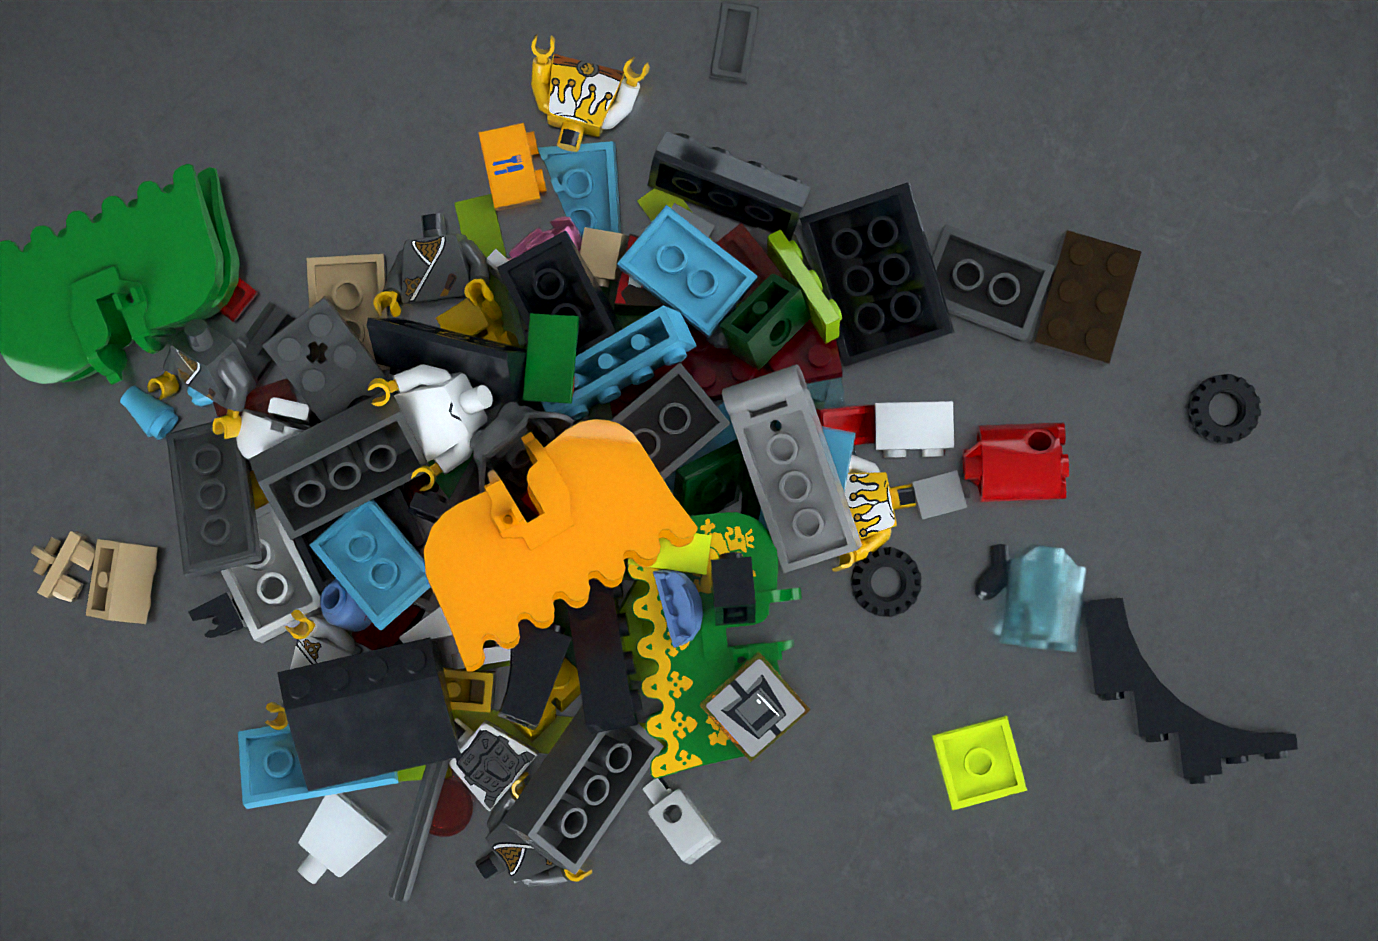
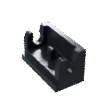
M226 592L188 611L192 621L215 617L212 619V623L218 626L216 629L205 633L207 638L227 635L235 630L248 629L231 592Z

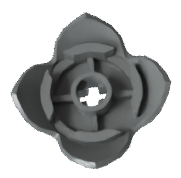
M514 401L507 403L500 410L498 417L486 429L475 433L470 440V447L474 450L473 457L479 470L480 494L484 492L483 486L489 483L487 472L492 469L500 477L505 487H507L506 483L509 482L518 488H527V475L533 463L521 437L532 432L542 446L546 447L550 443L549 440L553 441L555 437L568 429L574 420L566 414L540 412L527 406H519Z

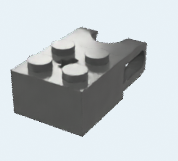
M326 296L262 345L321 422L347 410V407L355 398L362 395L373 397L385 391L380 387L367 391L368 385L373 379L382 378L386 381H391L380 366L376 364L372 355ZM315 341L318 346L322 342L327 345L328 349L324 353L326 357L324 361L319 362L318 358L313 361L309 358L308 354L311 351L310 343Z

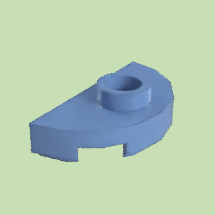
M666 569L653 571L673 648H676L693 640L700 630L703 618L702 600L695 584L684 573Z

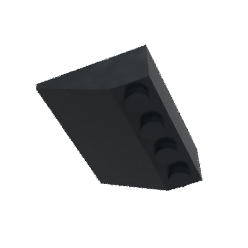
M910 182L800 218L815 271L822 283V292L828 300L833 299L837 303L842 314L839 337L836 338L844 367L861 364L955 333Z
M430 637L277 672L285 714L308 791L461 757L439 645L437 641Z

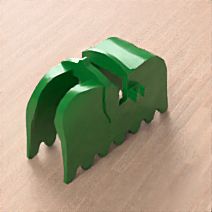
M182 165L174 171L173 184H168L163 190L158 183L153 181L141 183L137 189L138 198L132 199L128 205L118 196H108L101 205L102 213L94 216L93 220L83 211H72L67 216L66 228L60 230L58 235L46 225L37 226L31 232V242L24 246L23 251L11 240L1 241L0 353L6 363L21 377L41 384L75 382L98 372L105 376L109 383L113 385L123 380L122 371L127 363L125 348L133 344L134 341L147 353L155 354L164 349L169 336L176 334V328L183 327L194 319L205 320L217 314L227 305L239 281L240 259L226 214L216 168H206L196 175L194 165Z

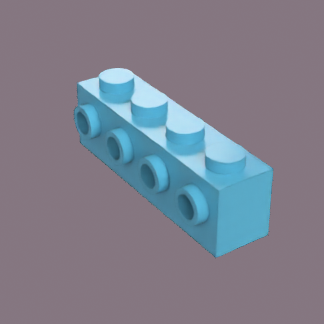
M663 305L576 356L572 404L541 402L545 411L566 414L576 422L589 414L588 409L594 405L609 403L620 397V390L631 384L639 385L650 380L654 376L653 371L664 365L672 366L683 361L687 357L686 352L697 347L681 312Z

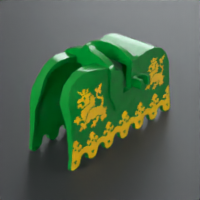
M738 512L690 516L698 527L696 533L712 535L707 574L700 575L682 572L695 584L701 597L703 608L700 630L693 640L682 646L673 648L653 571L659 569L627 565L630 577L634 580L645 581L649 586L648 592L636 598L632 603V612L638 619L649 620L653 624V631L651 634L639 639L636 650L643 659L654 660L658 665L656 673L645 677L641 682L643 695L647 698L658 699L663 705L661 710L652 713L647 718L645 726L647 734L652 738L663 739L667 743V747L651 760L650 773L654 779L694 767L748 756L749 754L708 710L706 705L758 659H761L782 683L777 660H782L783 651L795 646L794 639L728 646L726 628L756 625L763 622L769 615L770 603L802 599L801 587L777 590V549L773 544L769 531L754 517ZM724 553H742L743 557H751L756 600L755 623L716 626L711 582V560H717L718 556ZM744 656L745 661L743 663H738V657Z

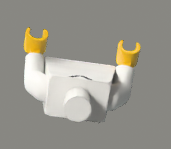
M425 364L393 375V380L391 381L375 378L369 383L367 391L375 387H380L386 392L384 396L372 400V404L375 406H383L389 401L390 393L398 391L394 397L427 462L434 459L435 463L433 465H422L412 473L411 479L419 472H426L430 476V483L423 486L420 491L429 490L435 484L436 476L440 473L446 475L469 459L474 451L470 447V440L479 431V428L487 422V415L484 409L490 407L493 402L492 394L486 386L480 385L472 388L467 376L462 372L449 374L445 369Z

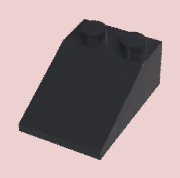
M567 231L561 232L497 267L528 331L530 313L579 316L576 356L623 329L610 302Z

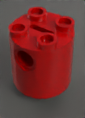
M1064 422L978 425L976 445L971 449H963L962 463L964 480H970L978 487L980 502L1066 499L1065 477H1069L1068 454H1063L1062 445H1065L1066 441Z

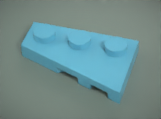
M610 141L581 144L578 152L563 150L558 146L538 147L565 215L572 219L581 236L583 237L584 227L621 233L616 143Z

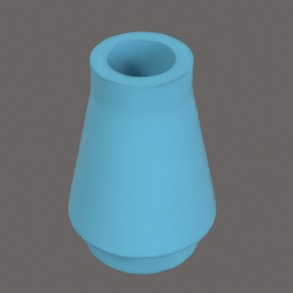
M136 385L130 387L120 399V403L127 408L148 437L154 436L157 440L163 439L167 433L172 431L178 421V416L173 413L174 408L140 390Z

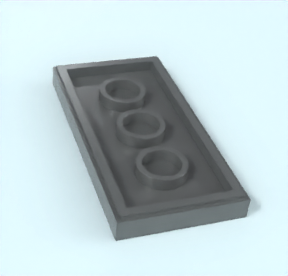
M213 422L166 434L183 574L188 579L262 560L249 460L238 449L236 437L224 439V433L214 434Z

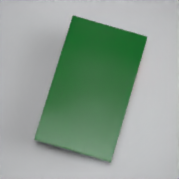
M530 313L523 400L572 404L579 316Z

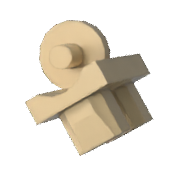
M70 531L58 555H55L61 541L54 537L50 538L45 549L37 545L33 546L31 553L39 558L33 570L34 572L43 576L49 564H52L37 593L46 598L57 597L69 602L76 601L84 584L67 574L73 563L89 571L92 570L96 548L86 542L87 536L78 531L76 533Z

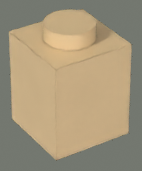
M584 227L580 254L599 286L609 288L610 281L619 282L621 270L617 267V263L625 254L629 236Z

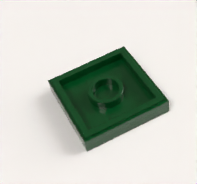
M735 439L676 469L673 496L689 516L714 514L739 501L744 457L738 440Z

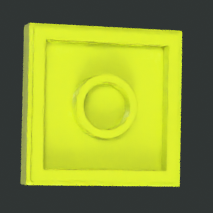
M1007 715L932 735L952 810L1027 791Z

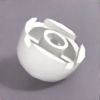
M244 409L241 415V429L238 436H236L237 447L242 455L249 460V458L309 428L295 422L273 418L266 413Z

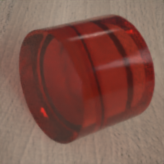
M451 776L444 779L429 831L432 835L439 837L455 835L461 832L474 816L476 809L475 795L459 777Z

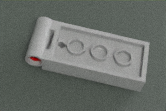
M796 364L724 388L722 390L723 401L730 416L770 536L777 549L783 573L858 550L862 543L810 391L807 390L800 367ZM774 420H778L781 423V429H777L774 426Z

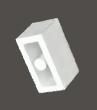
M953 401L873 404L875 407L874 451L883 450V458L906 457V450H922V457H944L945 449L954 448Z

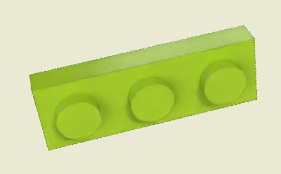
M781 229L768 235L767 256L784 280L801 289L811 316L810 321L825 344L838 338L840 320H842L841 311L837 303L833 299L828 300L822 292V283L817 273L813 269L808 271L802 262L803 256L797 243L794 240L788 241Z

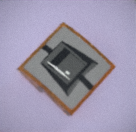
M759 651L699 703L701 708L750 762L811 710Z

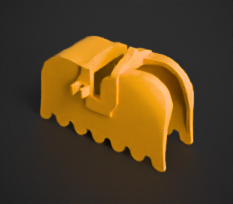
M599 419L582 421L566 429L546 447L542 446L532 432L521 437L533 463L527 475V491L530 500L540 516L530 522H526L502 480L492 469L487 472L489 483L483 486V493L458 503L443 513L431 527L424 548L425 572L452 631L467 672H474L484 664L483 644L486 641L494 640L504 649L514 648L519 643L518 623L521 620H529L537 628H548L554 621L555 608L553 602L555 600L562 599L573 608L583 607L588 602L590 592L588 581L590 579H598L605 587H617L622 582L625 572L624 559H633L639 566L644 568L652 566L660 552V538L667 539L676 547H683L692 542L693 535L696 534L698 527L673 496L635 435L619 423Z

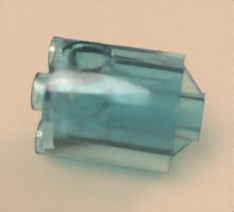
M1035 545L1033 549L1018 559L1010 558L1000 643L1023 646V639H1025L1024 647L1052 649L1053 642H1055L1054 650L1077 652L1087 567L1078 566L1065 552L1066 549Z

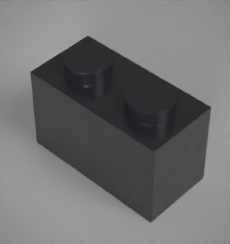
M738 552L719 555L717 560H711L715 625L755 623L756 600L751 557H743L742 553Z

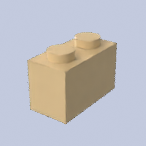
M97 539L86 616L111 621L146 624L148 611L151 607L150 595L153 576L157 568L156 556L158 548L135 543Z

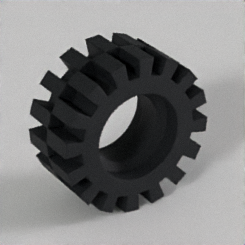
M891 547L878 548L874 554L870 551L867 558L858 561L854 566L851 578L852 592L858 604L868 612L882 617L897 616L909 610L917 601L922 587L921 572H919L916 562L907 553ZM881 567L894 568L901 577V587L891 597H881L872 588L871 578L874 572Z

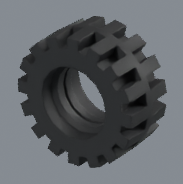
M1232 374L1216 375L1204 380V382L1196 387L1189 400L1190 408L1188 413L1191 416L1193 428L1197 429L1200 436L1214 443L1227 444L1246 438L1259 423L1257 422L1258 418L1261 416V409L1259 407V403H1261L1260 397L1256 395V389L1253 385H1249L1244 378ZM1219 393L1232 394L1240 404L1239 417L1230 425L1223 426L1217 424L1209 414L1210 401Z

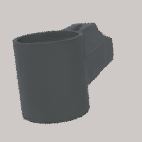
M270 301L248 332L241 334L234 342L256 383L264 376L274 361L263 348V343L294 320L292 316Z

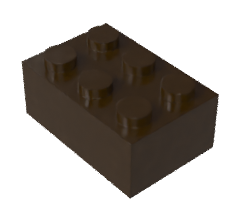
M1065 231L1060 239L1053 264L1055 267L1046 288L1030 345L1102 366L1110 364L1142 252L1072 231Z

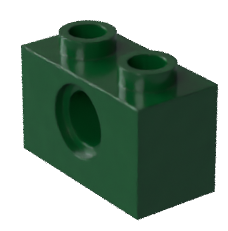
M772 273L720 324V327L731 353L759 371L811 319L801 289Z

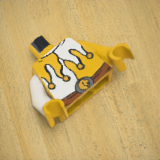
M537 34L533 37L531 48L537 57L533 59L531 87L538 109L547 114V124L561 128L557 141L559 148L578 152L583 134L600 137L604 129L614 128L632 111L640 89L638 81L642 80L650 70L648 62L644 65L642 74H636L631 68L635 57L630 58L625 63L623 71L553 54L551 60L548 57L554 52L555 38L551 35L550 47L543 50L536 44Z
M853 454L849 466L845 496L862 546L856 551L838 556L840 563L839 566L832 568L834 572L849 568L853 563L867 558L870 551L874 554L878 548L890 539L891 528L897 526L894 510L916 506L912 484L889 487L886 472H880L875 463Z

